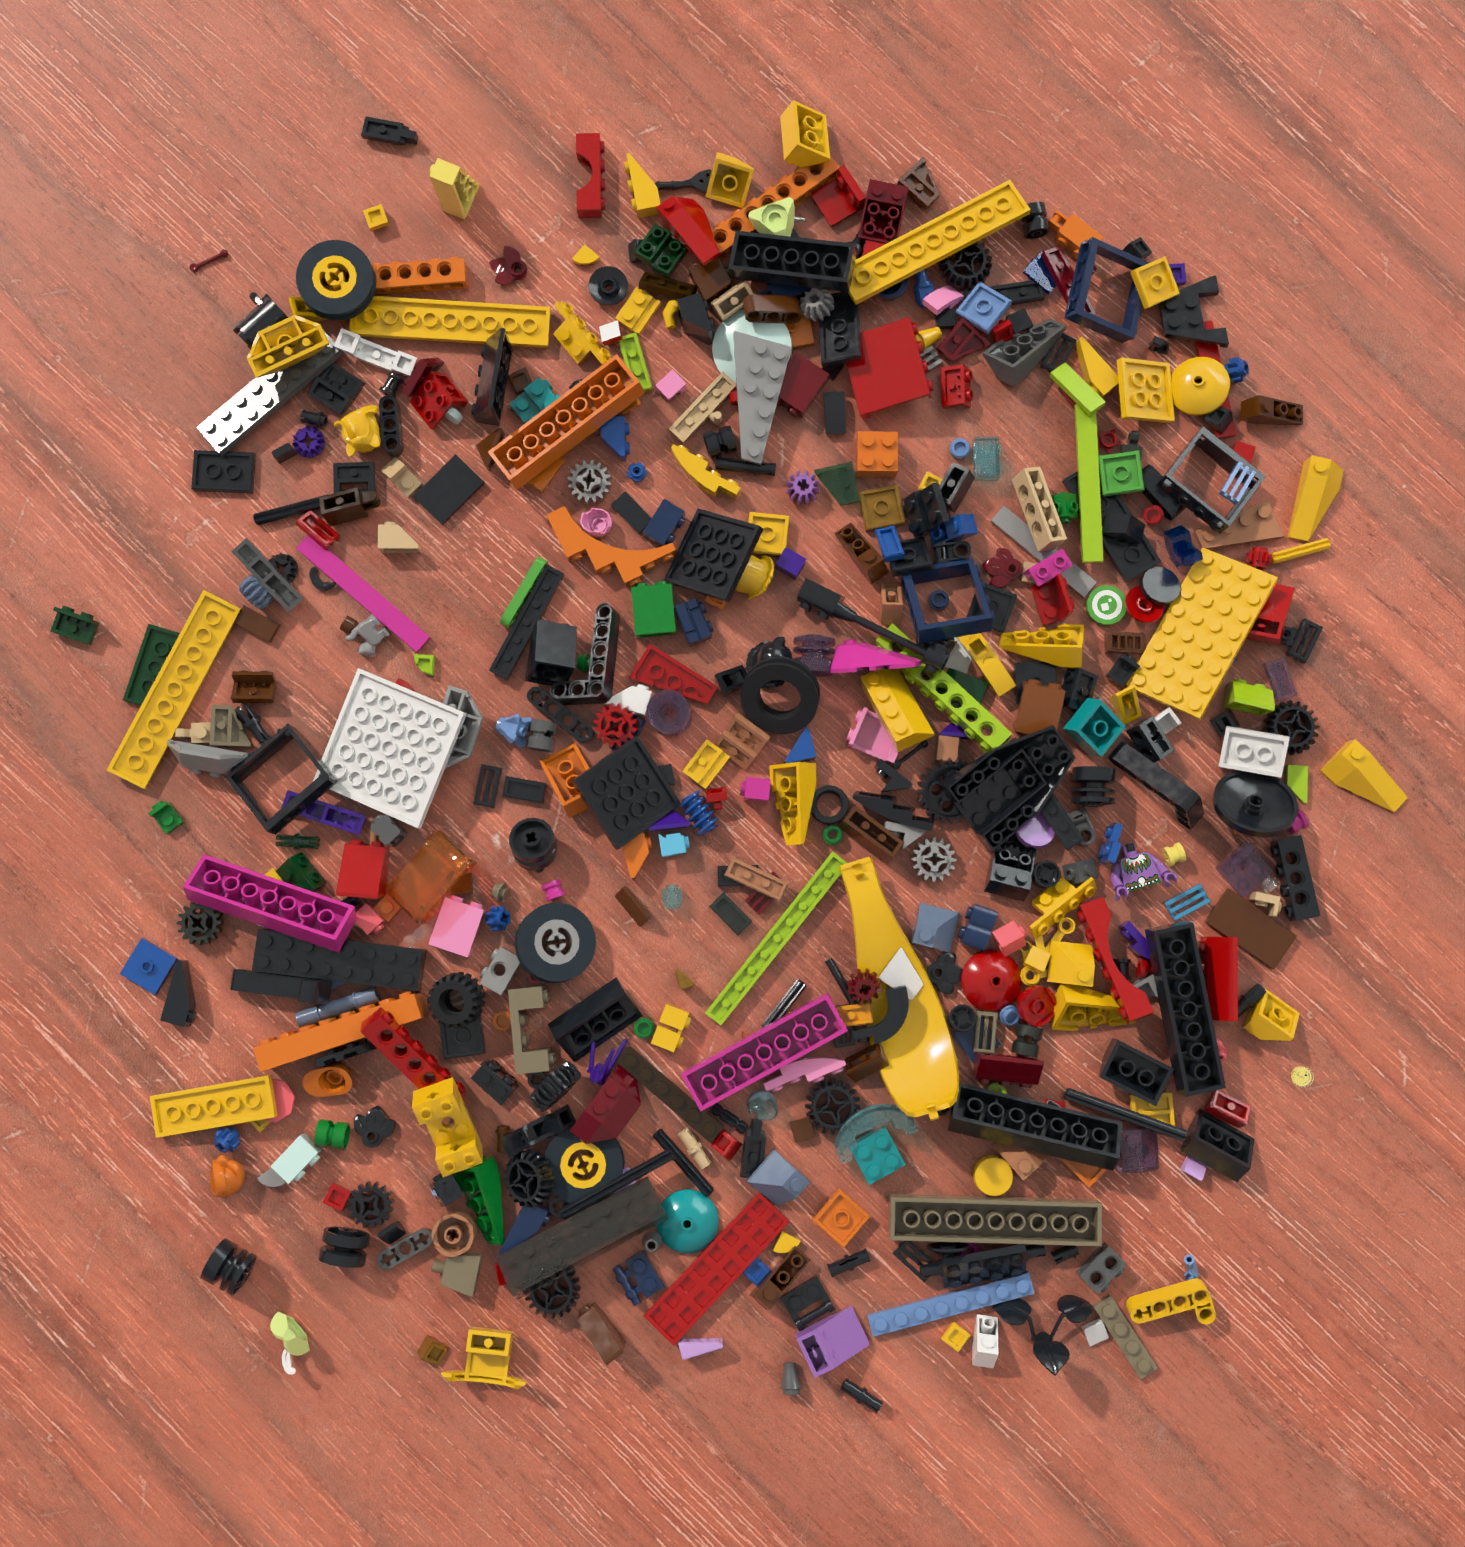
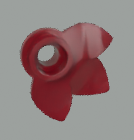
M504 246V258L489 261L492 270L497 274L495 282L501 285L510 284L514 280H521L528 273L527 265L521 261L520 253L509 246ZM519 268L521 269V272L515 273V270Z
M998 548L996 551L997 557L986 560L982 566L989 574L993 575L990 585L1002 588L1007 586L1011 579H1017L1021 576L1023 566L1020 561L1014 559L1011 551L1005 548ZM1012 565L1016 566V571L1010 572L1009 567Z

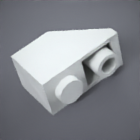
M977 1314L972 1344V1365L994 1368L998 1357V1317Z

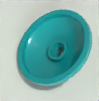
M683 1189L670 1194L662 1202L657 1213L656 1225L663 1242L669 1248L680 1253H695L706 1248L713 1241L718 1230L719 1217L717 1209L709 1197H705L697 1190ZM685 1220H689L691 1222V1226L685 1227L683 1225V1222Z

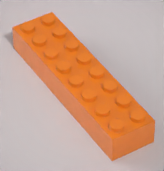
M616 354L489 450L488 453L514 488L518 490L645 394L639 380Z
M408 991L399 994L400 999L396 1000L395 997L379 1001V1006L370 1004L358 1008V1013L354 1010L340 1014L338 1020H336V1017L319 1021V1026H316L315 1023L298 1028L299 1033L294 1030L278 1035V1040L276 1037L259 1041V1046L253 1048L260 1072L270 1070L365 1038L360 1032L361 1024L380 1007L385 1011H389L400 1026L427 1017L429 1015L422 993L415 994V991Z

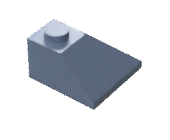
M919 903L910 943L950 953L960 913Z
M775 1149L771 1151L747 1179L751 1186L776 1206L796 1199L810 1183L798 1168Z

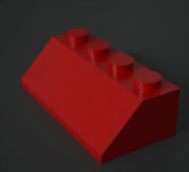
M1201 937V941L1198 942L1199 953H1201V964L1212 1020L1238 1022V937Z

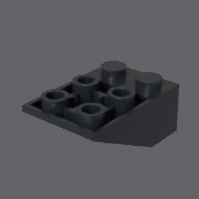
M1014 833L992 851L984 892L1024 902L1031 890L1036 849L1023 845Z

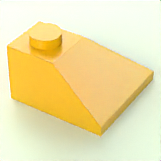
M717 152L705 197L743 208L754 168L735 157Z
M1050 940L1049 953L1051 955L1048 961L1047 982L1093 987L1095 964L1092 945Z
M1265 989L1266 994L1254 1004V1007L1247 1014L1243 1028L1260 1040L1291 1041L1294 1038L1300 1013Z

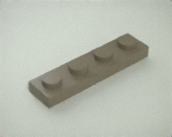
M1110 1294L1092 1305L1140 1380L1158 1368Z

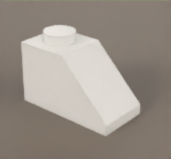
M640 684L637 687L631 686L612 696L606 705L609 707V704L613 703L616 707L618 703H621L623 709L629 706V713L635 712L636 715L646 717L652 698V691H649V687Z

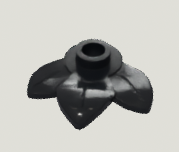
M954 953L940 955L936 963L930 964L926 970L930 981L936 983L938 990L945 994H952L954 991L953 984L961 982L963 969L955 965L956 954ZM936 969L939 970V976H938V977L935 975V970H936Z
M378 1105L373 1107L366 1117L356 1114L354 1118V1129L356 1133L362 1136L364 1145L369 1148L379 1146L383 1138L390 1136L395 1128V1120H385L384 1112ZM371 1133H375L374 1140H369Z

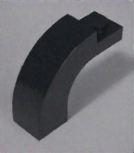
M905 985L885 989L888 1003L885 1017L876 1025L851 1030L853 1040L857 1039L858 1043L869 1041L871 1036H874L875 1044L888 1040L899 1031L905 1022L909 1007L908 993Z
M567 1104L511 1131L500 1138L508 1157H512L528 1147L573 1126L576 1120Z

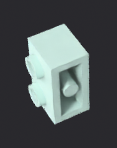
M306 1133L301 1134L270 1167L288 1184L294 1180L298 1182L306 1174L304 1171L308 1165L312 1167L321 1158L319 1154L322 1149L316 1147L314 1141Z

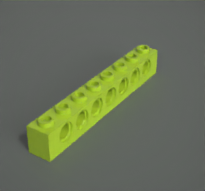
M893 623L887 628V630L910 640ZM881 635L875 641V646L891 651L893 647H899L902 650L901 654L923 660V656ZM923 663L917 667L896 669L897 671L901 670L905 674V678L909 683H915L920 688L919 691L926 698L930 697L935 702L934 705L941 712L945 711L952 723L957 726L960 725L970 739H975L985 753L1005 744L1010 739L1012 733L944 670L942 672L936 671L934 674L924 669L926 665ZM928 674L931 676V679L924 680L921 675ZM942 687L946 690V693L939 694L936 689ZM957 701L961 704V707L954 708L951 702ZM973 715L976 721L970 722L966 719V716ZM988 729L991 735L985 736L981 733V730Z

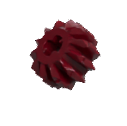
M868 968L865 969L864 973L858 969V975L851 973L850 977L852 980L847 981V986H849L847 992L852 994V1000L855 1001L859 998L860 1004H863L864 999H867L868 1003L871 1004V997L878 999L877 992L882 991V987L879 986L882 983L881 979L876 978V972L870 974ZM862 984H866L867 988L863 989Z

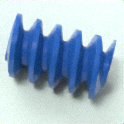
M697 790L685 797L680 807L681 809L688 807L685 815L692 814L689 822L696 821L693 828H701L697 834L698 836H703L719 825H715V822L718 820L717 817L710 818L713 810L706 811L709 804H702L705 797H697L701 792Z

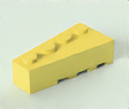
M437 158L436 163L430 167L429 176L442 210L465 220L480 184L471 179V176L467 175L461 167Z

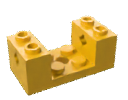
M452 1077L413 1091L412 1109L419 1125L426 1124L436 1147L435 1161L442 1177L482 1164L483 1145L454 1078ZM450 1117L454 1120V1122L451 1124H445L443 1123V1119Z

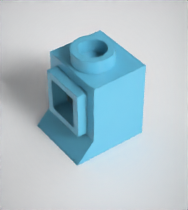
M680 833L666 835V838L658 834L662 857L686 854V849L690 848L688 836L684 837Z

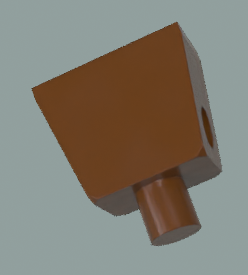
M714 259L705 266L700 263L688 267L691 281L696 286L701 298L706 299L708 306L711 301L719 298L721 294L732 287L729 266L724 267L720 259Z

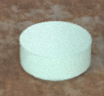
M453 407L445 414L449 421L457 425L463 419L460 412Z

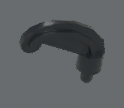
M316 567L311 568L309 576L312 584L318 590L327 591L336 586L335 582L323 583L316 574L318 569Z

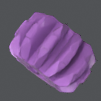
M798 470L797 477L792 474L790 475L791 481L786 482V486L789 487L786 493L792 494L790 497L791 501L797 498L798 505L801 504L802 500L807 505L809 504V498L813 501L816 499L815 494H819L820 489L817 486L820 483L817 480L814 481L815 474L809 477L807 470L804 472V475ZM801 484L806 485L805 491L800 490Z

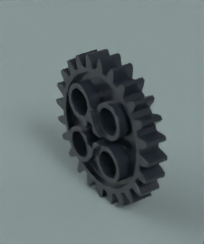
M948 758L947 763L940 759L939 766L933 762V769L931 770L926 767L925 769L928 774L920 775L924 782L920 781L917 783L922 788L916 790L917 794L922 795L917 798L920 803L924 802L921 805L922 810L927 809L925 812L927 816L933 814L932 818L935 820L940 817L941 823L948 819V822L952 824L954 818L960 823L961 814L952 802L948 808H942V804L945 801H950L942 788L936 792L931 791V788L935 784L942 782L941 776L947 779L968 765L966 761L960 765L961 763L958 758L955 763L952 762L951 758Z

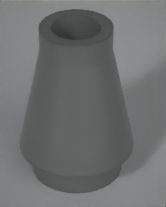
M649 1231L643 1236L642 1244L647 1251L656 1252L662 1247L663 1239L660 1233ZM652 1241V1242H654L656 1245H655V1246H649L648 1243Z
M796 1362L784 1363L781 1385L783 1394H800L802 1386Z

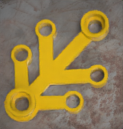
M1064 917L1058 922V930L1051 938V941H1061L1065 934L1072 933L1075 929L1074 920ZM1063 922H1067L1069 924L1068 929H1063ZM1043 935L1035 939L1036 947L1049 953L1050 941L1044 947ZM1026 940L1025 942L1029 946L1026 951H1024L1022 948L1019 949L1022 952L1023 961H1025L1029 948L1032 946L1031 943ZM1024 965L1020 972L1021 981L1025 985L1034 986L1040 981V978L1047 977L1048 969H1045L1041 974ZM1030 971L1033 973L1032 979L1027 978V973Z

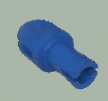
M926 269L915 274L916 284L913 289L917 304L921 308L927 309L923 305V299L934 292L933 282L928 280Z

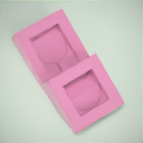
M947 285L926 296L923 299V305L938 315L946 308L952 309L964 299V296L950 285Z

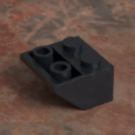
M700 293L677 299L678 316L683 332L707 345H711L712 337L715 336L713 330L715 328L712 318H709L708 315L709 309L706 299H702Z

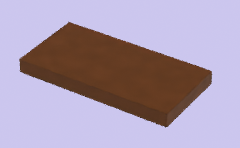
M1229 888L1225 890L1204 921L1225 937H1238L1239 947L1271 969L1276 968L1297 937V935Z

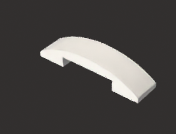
M341 328L334 345L335 348L365 363L407 377L411 376L417 362V357L375 344Z

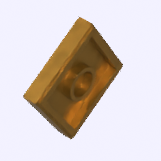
M898 484L858 492L866 532L889 526L905 525Z

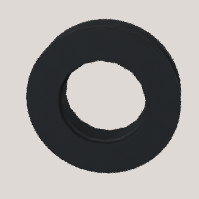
M770 657L759 661L749 670L741 689L740 700L745 715L758 728L774 734H790L803 729L814 718L820 699V687L813 672L800 661L789 657ZM771 680H783L797 688L801 701L796 708L789 711H778L764 703L760 695V688Z

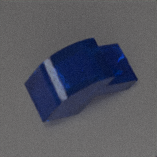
M1180 525L1163 532L1166 549L1176 567L1181 565L1184 567L1192 566L1196 562L1203 560L1202 552L1192 544L1191 534L1188 529Z

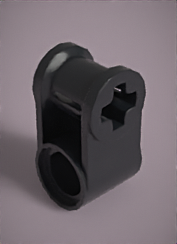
M966 541L942 542L931 545L935 556L934 564L967 559L971 553V546ZM964 548L967 554L960 556L957 554L956 549Z

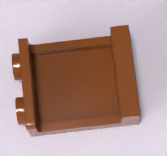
M1029 679L1028 682L1023 681V691L1017 719L1013 725L1015 732L1031 734L1051 725L1056 730L1058 729L1066 692L1061 688L1060 684L1049 683L1047 686L1041 685L1039 680Z

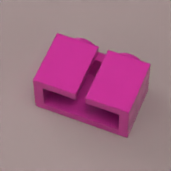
M746 777V782H741L740 795L744 796V801L768 803L771 780Z

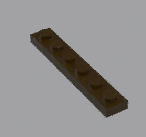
M629 1046L616 1061L708 1142L711 1143L724 1128L705 1109L700 1111L696 1102L632 1046Z

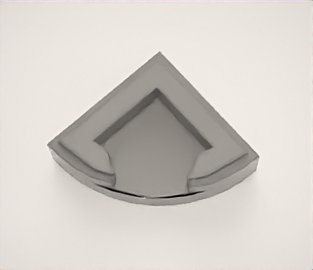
M272 1168L257 1178L259 1182L269 1187H277L286 1183Z

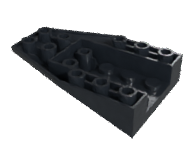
M1051 725L991 749L939 783V786L982 845L994 851L1041 812L1076 757L1056 728Z

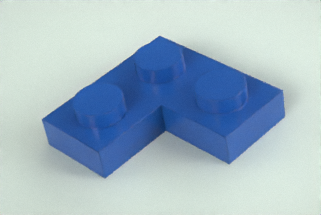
M1112 823L1110 826H1107L1104 833L1106 838L1104 846L1101 845L1098 851L1099 863L1105 865L1116 863L1122 844L1118 840L1123 825Z

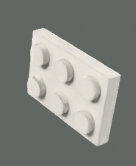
M1226 726L1219 767L1281 778L1290 737Z

